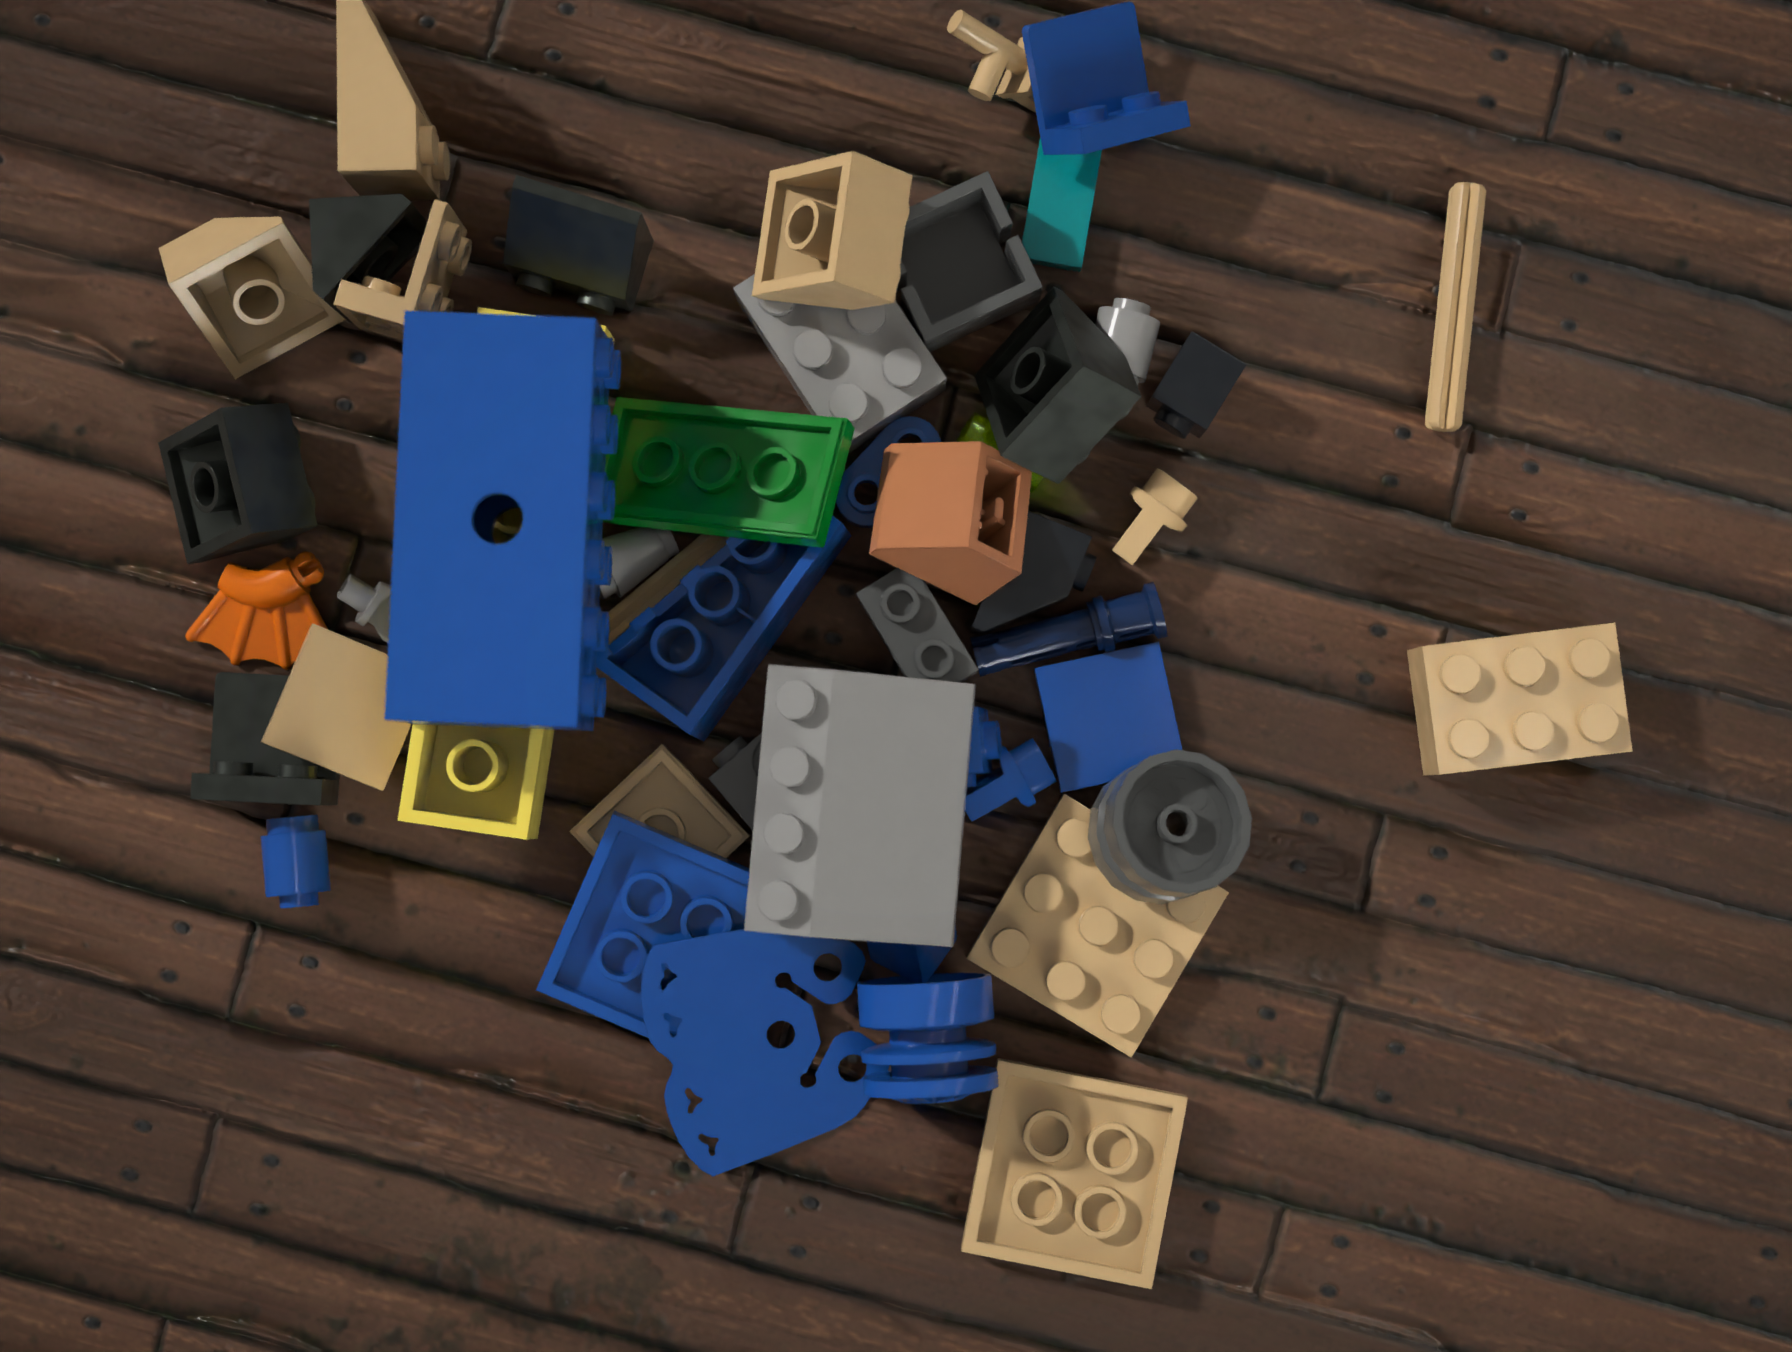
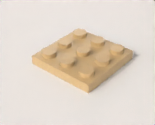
M1062 794L968 952L966 959L1132 1058L1229 892L1217 886L1193 896L1165 904L1132 899L1112 887L1095 865L1087 838L1091 809L1066 794Z
M997 1058L995 1068L998 1071L999 1087L992 1089L990 1093L961 1243V1252L1152 1289L1188 1097L1184 1094Z

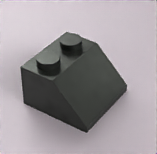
M516 175L511 192L503 256L504 266L512 276L518 278L516 286L545 297H552L555 289L578 296L577 305L604 315H613L615 307L632 312L654 242L642 213Z
M1054 286L974 375L1000 456L1057 484L1076 465L1082 463L1089 456L1093 447L1118 421L1124 419L1129 414L1133 405L1142 397L1126 356L1063 291Z
M288 403L222 407L158 442L187 564L200 563L284 542L318 526L315 516V497L307 483L300 454V435L293 424Z

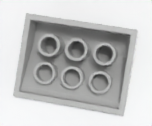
M768 664L744 931L953 947L975 684Z

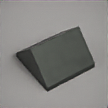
M403 194L309 199L313 291L349 323L352 322L333 305L340 281L345 280L361 285L363 277L370 276L389 282L420 247L427 221Z

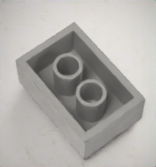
M755 274L733 288L738 304L811 415L848 418L855 427L849 453L880 434L894 420L906 417L946 391V376L896 300L895 303L855 310L762 300L752 296Z

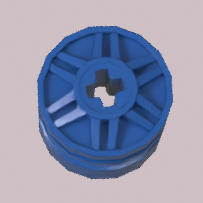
M935 973L927 983L916 984L903 976L857 982L860 1027L889 1031L890 1042L871 1046L861 1052L862 1063L891 1065V1070L863 1076L864 1096L892 1099L905 1104H931L957 1101L973 1093L989 1091L999 1087L997 1068L968 1065L969 1060L996 1055L995 1042L966 1037V1026L976 1025L994 1018L991 974Z

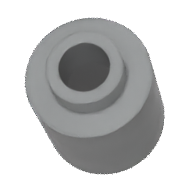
M1115 298L1112 307H1099L1095 325L1126 356L1138 386L1139 383L1146 382L1160 321L1149 316L1151 310L1149 305L1131 299Z

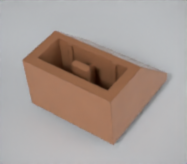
M981 441L891 443L884 449L869 554L973 605H977L1022 573L1032 471L1000 456L999 450Z

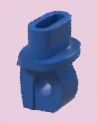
M1032 738L1010 751L1005 746H1002L1001 767L994 770L992 774H985L977 778V787L967 788L965 811L971 822L1015 797L1024 806L1031 807L1036 804L1033 795L1056 782L1052 770Z

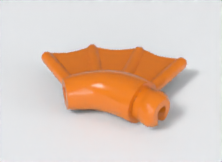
M306 551L299 553L294 559L285 557L260 570L247 569L236 563L229 562L219 579V591L188 629L185 635L186 640L189 642L198 641L212 644L228 656L230 663L235 666L239 665L241 661L249 659H264L281 666L284 670L290 669L296 661L311 624L314 623L328 629L309 594L311 591L310 586L321 582L324 577V569L313 553Z

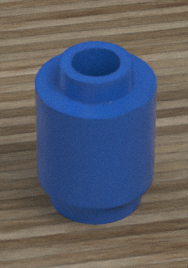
M318 815L266 819L267 835L260 836L265 896H279L280 909L319 905L318 892L331 891L326 830H319Z

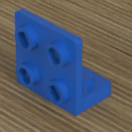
M1132 2L1108 5L1028 24L1022 28L1043 155L1088 154L1191 126L1187 101L1161 102L1159 91L1149 92L1136 10Z

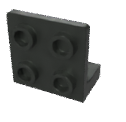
M220 672L216 675L209 774L192 773L190 799L319 806L338 805L340 774L261 743L289 675Z

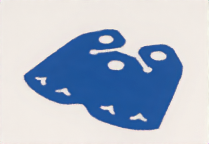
M740 929L652 946L646 957L641 978L640 995L644 1025L650 1043L673 1064L664 1094L666 1111L678 1142L688 1157L703 1172L713 1177L834 1130L856 1117L870 1099V1097L864 1096L863 1077L855 1082H849L840 1076L838 1069L840 1061L844 1057L853 1054L862 1057V1050L877 1045L860 1032L847 1031L834 1037L815 1073L816 1083L808 1088L800 1084V1077L807 1073L820 1047L821 1040L812 1006L787 988L777 987L775 983L778 974L789 973L793 983L825 1004H837L844 1001L852 994L866 962L862 950L853 942L844 939L783 935ZM830 953L836 955L842 965L840 974L832 981L820 980L814 973L816 959L823 954ZM662 964H667L668 969L676 974L677 977L671 980L666 988L662 990L660 989V983L665 976L662 971ZM665 1012L673 1017L682 1019L677 1027L675 1037L670 1035L671 1024L664 1018L663 1014ZM777 1021L789 1022L795 1030L793 1042L785 1048L773 1047L767 1040L768 1028ZM866 1064L864 1076L888 1071L890 1065ZM687 1088L691 1089L696 1096L702 1098V1101L694 1108L693 1113H688L691 1101L685 1094ZM700 1134L710 1138H718L715 1146V1155L711 1156L709 1154V1145L700 1141Z

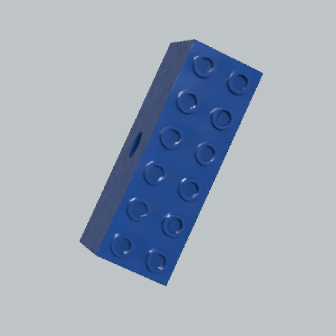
M405 311L384 720L409 724L593 731L594 717H604L607 695L606 679L598 678V675H596L597 651H607L610 624L609 613L601 612V607H599L600 585L610 586L612 547L604 545L602 530L603 520H613L615 512L614 480H608L605 464L606 454L616 455L618 446L617 415H611L608 398L609 389H619L621 352L614 349L613 338L607 337L596 318ZM521 508L523 523L519 533L506 543L496 544L493 530L497 519L510 509Z

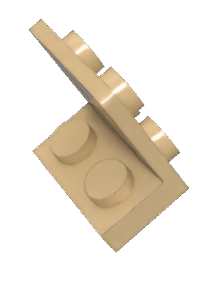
M436 199L433 202L405 296L400 295L401 288L399 286L370 276H364L361 285L345 280L340 281L333 305L359 329L403 342L405 311L453 312V299L447 297L454 274L462 276L467 268L472 249V240L465 238L467 230L449 203Z

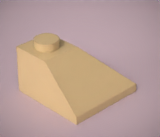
M282 217L214 218L159 248L169 286L235 379L346 320L313 291L312 263Z

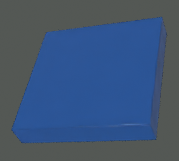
M1159 642L1033 669L1060 793L1109 783L1122 771L1136 765L1149 756L1175 749L1183 750Z

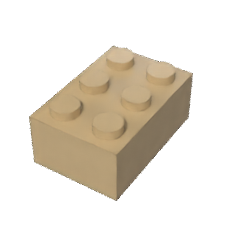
M1615 623L1426 645L1407 650L1423 776L1633 751Z

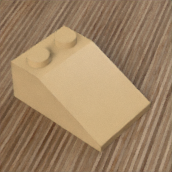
M336 0L338 172L360 196L403 194L409 201L440 200V181L448 180L450 174V158L447 143L439 142L435 125H432L379 21L365 0Z

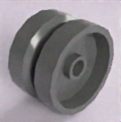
M1175 749L1145 758L1136 765L1122 771L1103 786L1090 810L1087 838L1095 865L1112 887L1136 901L1165 904L1215 888L1238 869L1250 846L1252 816L1244 790L1226 767L1202 753Z

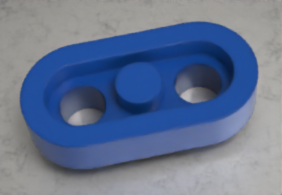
M913 416L894 420L845 470L836 504L840 514L846 521L860 528H873L876 502L871 505L860 504L854 496L856 488L863 483H871L877 489L879 488L884 449L891 443H900L906 437L916 438L920 443L941 442L938 432L929 422Z

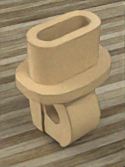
M1158 468L1142 489L1134 486L1130 491L1129 495L1142 510L1112 549L1113 552L1132 566L1162 525L1178 532H1182L1188 526L1182 519L1198 499L1189 489Z

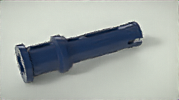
M1154 582L1144 584L1141 592L1106 601L1102 596L1093 597L1090 602H1086L1085 609L1023 624L996 633L970 637L980 677L1003 669L1030 664L1077 650L1097 646L1098 651L1104 650L1107 653L1115 650L1116 643L1154 634L1157 639L1167 637L1168 635L1158 592Z

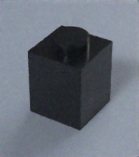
M1192 331L1146 407L1156 412L1153 418L1154 422L1171 434L1185 439L1191 433L1200 439L1247 364Z

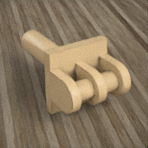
M963 10L956 11L948 23L947 31L983 54L968 92L981 100L991 101L1006 68L996 95L1002 99L1011 98L1036 113L1023 37L1019 39L1016 45Z

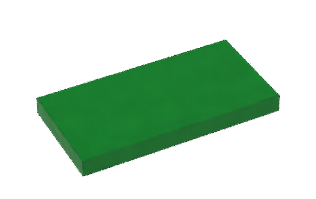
M623 397L616 398L612 415H617L618 446L616 455L606 454L605 464L608 480H614L615 512L613 520H603V523L824 548L855 427L848 418Z

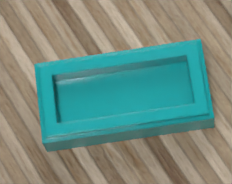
M1040 138L1022 244L1032 264L1076 272L1081 271L1102 150L1088 154L1043 155Z

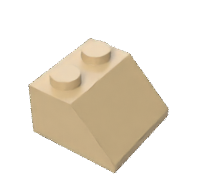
M855 151L770 171L752 296L762 300L848 310L895 303L897 285L901 275L900 261L905 226L909 216L912 175Z

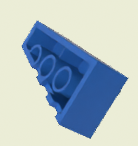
M832 516L824 548L729 537L723 548L703 565L700 566L698 564L679 580L681 584L653 608L648 607L629 623L630 627L608 645L607 651H597L596 667L686 733L705 741L852 535L841 521Z

